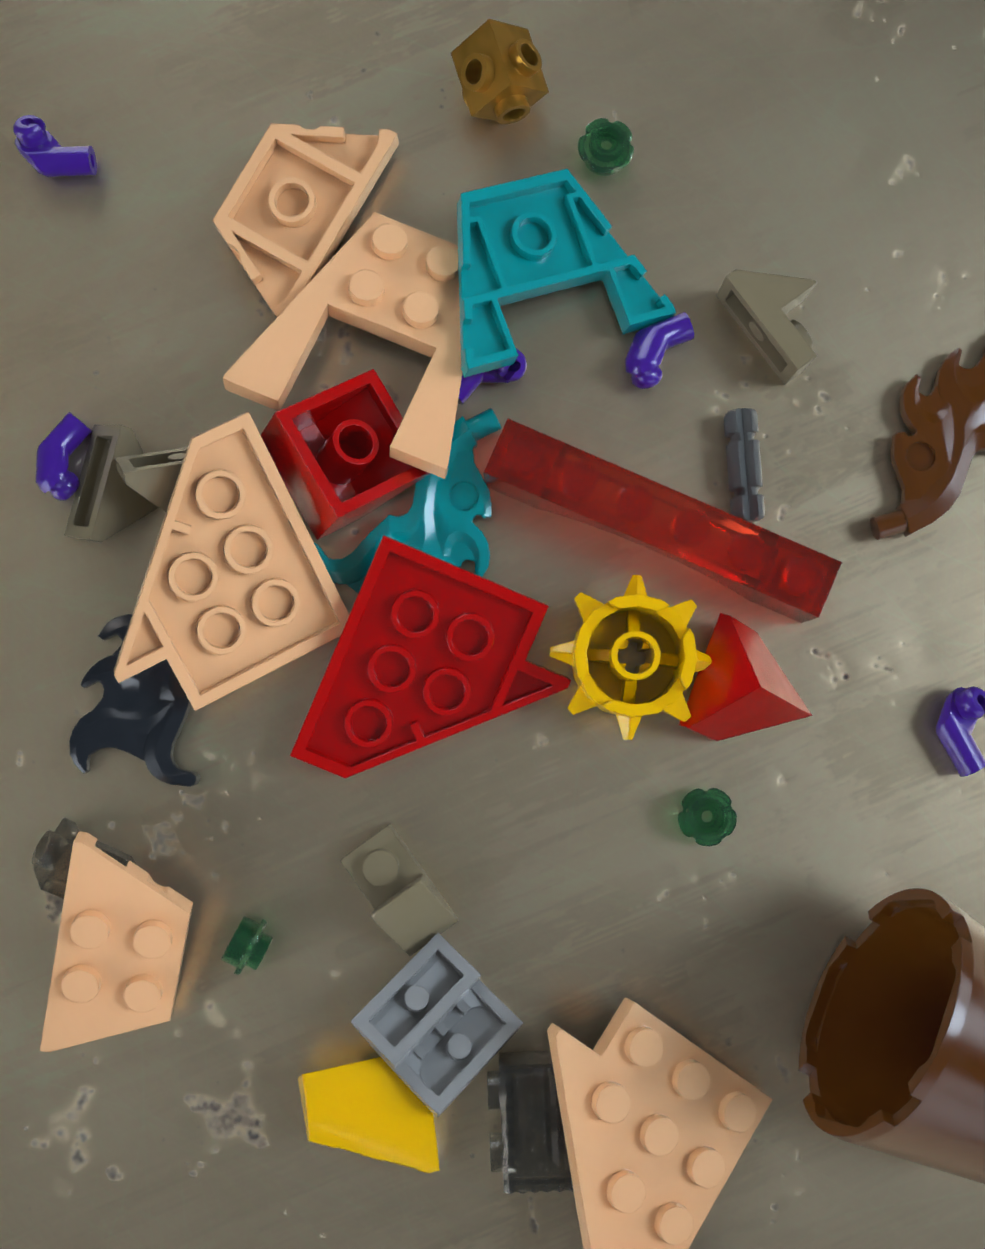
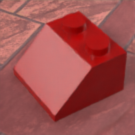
M374 369L275 412L261 433V437L290 496L317 540L366 516L430 474L390 457V445L403 417Z

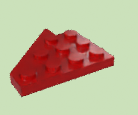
M383 535L290 756L340 777L348 778L568 689L571 682L569 677L526 659L549 606Z

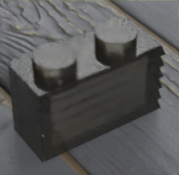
M550 1050L499 1052V1070L487 1071L488 1109H501L502 1131L500 1133H490L491 1172H503L504 1192L508 1194L515 1192L523 1194L528 1191L533 1193L544 1191L548 1193L553 1190L558 1192L569 1190L573 1192Z

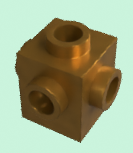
M488 19L451 52L462 86V96L472 117L494 120L504 125L512 124L525 118L530 113V107L549 93L541 69V56L533 45L527 28Z

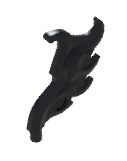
M132 614L119 616L109 621L98 637L108 640L118 635L122 639L123 644ZM121 644L113 655L105 657L93 665L81 682L83 688H88L100 682L103 685L104 693L97 706L80 718L72 731L69 746L70 756L74 764L83 774L88 773L91 770L90 758L93 753L102 748H116L144 760L151 774L162 782L187 787L197 785L200 781L198 772L181 769L175 763L173 757L175 742L192 706L167 659L118 683L114 676V668L122 647Z

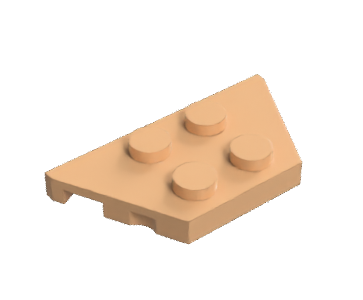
M271 123L212 221L276 318L330 261L398 147L397 133L390 129H379V135L346 134L344 127L320 126L316 129H304L296 124Z
M79 831L73 841L40 1051L52 1052L168 1022L171 1019L193 902L171 887H164L154 882L150 873L129 860L124 866L97 848L95 844L98 839L87 832Z

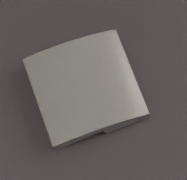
M439 933L351 1020L352 1025L437 1118L523 1024L480 981L481 974Z

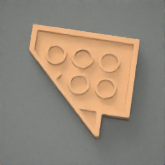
M244 412L190 439L114 668V676L117 682L120 683L167 659L195 711L340 637L349 617V613L249 412Z
M626 997L593 1050L554 1023H551L547 1034L583 1249H689L773 1099L636 1002Z

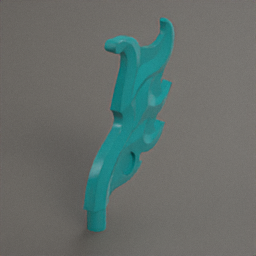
M492 408L468 420H465L462 416L455 422L448 471L445 479L430 473L416 482L413 504L407 514L403 516L388 515L351 554L343 559L333 560L328 558L322 548L314 543L334 584L348 585L359 594L383 535L460 568L465 560L475 562V574L483 577L489 568V544L483 532L473 523V520L477 516H481L483 519L491 518L492 503L490 491L474 463L473 449L477 447L476 441L501 429V425Z

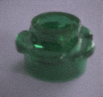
M606 118L596 119L586 126V134L579 138L578 153L580 158L584 161L586 167L597 175H613L626 167L632 160L634 147L630 142L633 135L630 129L620 121L611 123ZM604 141H608L612 147L606 150L602 148L601 144Z
M697 788L690 791L683 798L681 803L683 810L678 814V824L683 834L687 837L695 838L696 843L701 846L719 844L723 838L734 831L737 822V815L731 807L730 797L717 788H710L708 791ZM704 811L712 813V819L709 822L702 820L701 816Z
M246 916L241 920L221 958L222 961L236 967L234 974H241L245 965L256 970L273 939V937L263 932L267 924L266 920L262 919L258 923Z

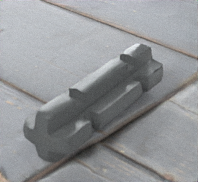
M751 408L733 409L728 411L724 417L725 437L730 438V442L726 445L729 491L734 492L733 499H730L731 519L736 523H753L760 521L765 515L764 495L758 494L760 487H763L760 441L754 439L756 433L759 432L758 415L755 409Z

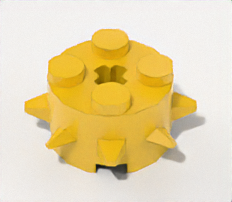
M632 575L624 596L615 597L605 604L580 592L574 600L583 624L576 632L573 641L550 647L549 655L572 666L573 678L578 685V689L567 709L575 715L597 706L603 712L615 714L623 740L633 739L639 722L644 715L657 714L663 711L682 722L687 721L691 714L683 691L687 690L692 683L695 672L706 669L712 663L709 655L696 650L694 634L690 628H687L697 605L690 599L668 607L670 605L665 601L647 596L641 575ZM629 641L636 643V652H644L646 657L645 663L636 666L633 673L625 670L626 663H619L618 652L626 649Z

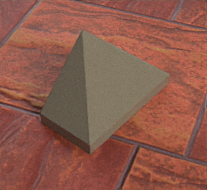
M94 425L79 478L80 485L75 493L64 536L103 542L159 508L127 486L117 471L115 458L144 454L131 428L123 425Z

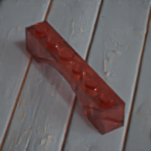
M507 418L483 473L484 482L492 490L536 509L588 524L651 549L706 575L751 602L800 623L819 618L842 564L839 560Z

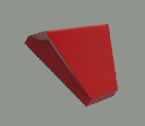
M720 613L705 654L710 656L712 663L706 669L698 672L687 701L691 717L685 722L680 721L679 725L706 738L720 741L813 716L759 634L734 617Z

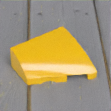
M381 1057L310 1072L298 1077L309 1142L331 1148H340L379 1161L392 1162L417 1169L424 1173L440 1171L433 1113Z

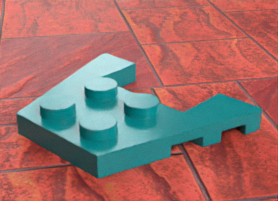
M568 169L464 192L459 197L457 203L460 344L461 370L464 378L513 365L517 359L518 353L500 307L503 305L601 280L604 283L623 334L641 330L644 327L672 317L676 313L674 305L665 294L659 297L645 279L644 275L647 270L635 255L627 256L609 233L612 225Z

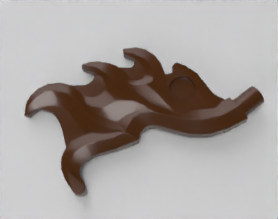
M960 348L950 353L939 367L935 378V386L929 396L919 392L921 377L917 374L903 387L900 395L899 411L904 424L912 435L908 436L905 432H898L893 435L891 442V462L902 489L901 504L896 507V511L870 519V527L875 539L880 540L903 533L906 537L936 521L952 507L959 497L973 456L979 451L985 452V350L979 362L970 369L959 365L962 353Z

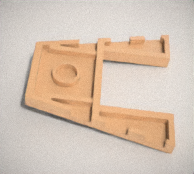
M374 212L224 374L222 378L224 387L227 391L280 411L328 316L431 357L432 359L390 445V457L445 479L448 471L463 374L461 370L458 245Z

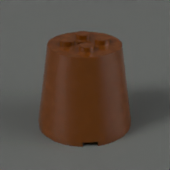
M922 888L906 889L888 896L868 911L869 919L873 922L862 932L856 941L845 936L822 973L808 1008L800 1042L798 1071L809 1076L810 1093L803 1099V1103L815 1125L840 1140L985 1184V927L954 903L933 891Z

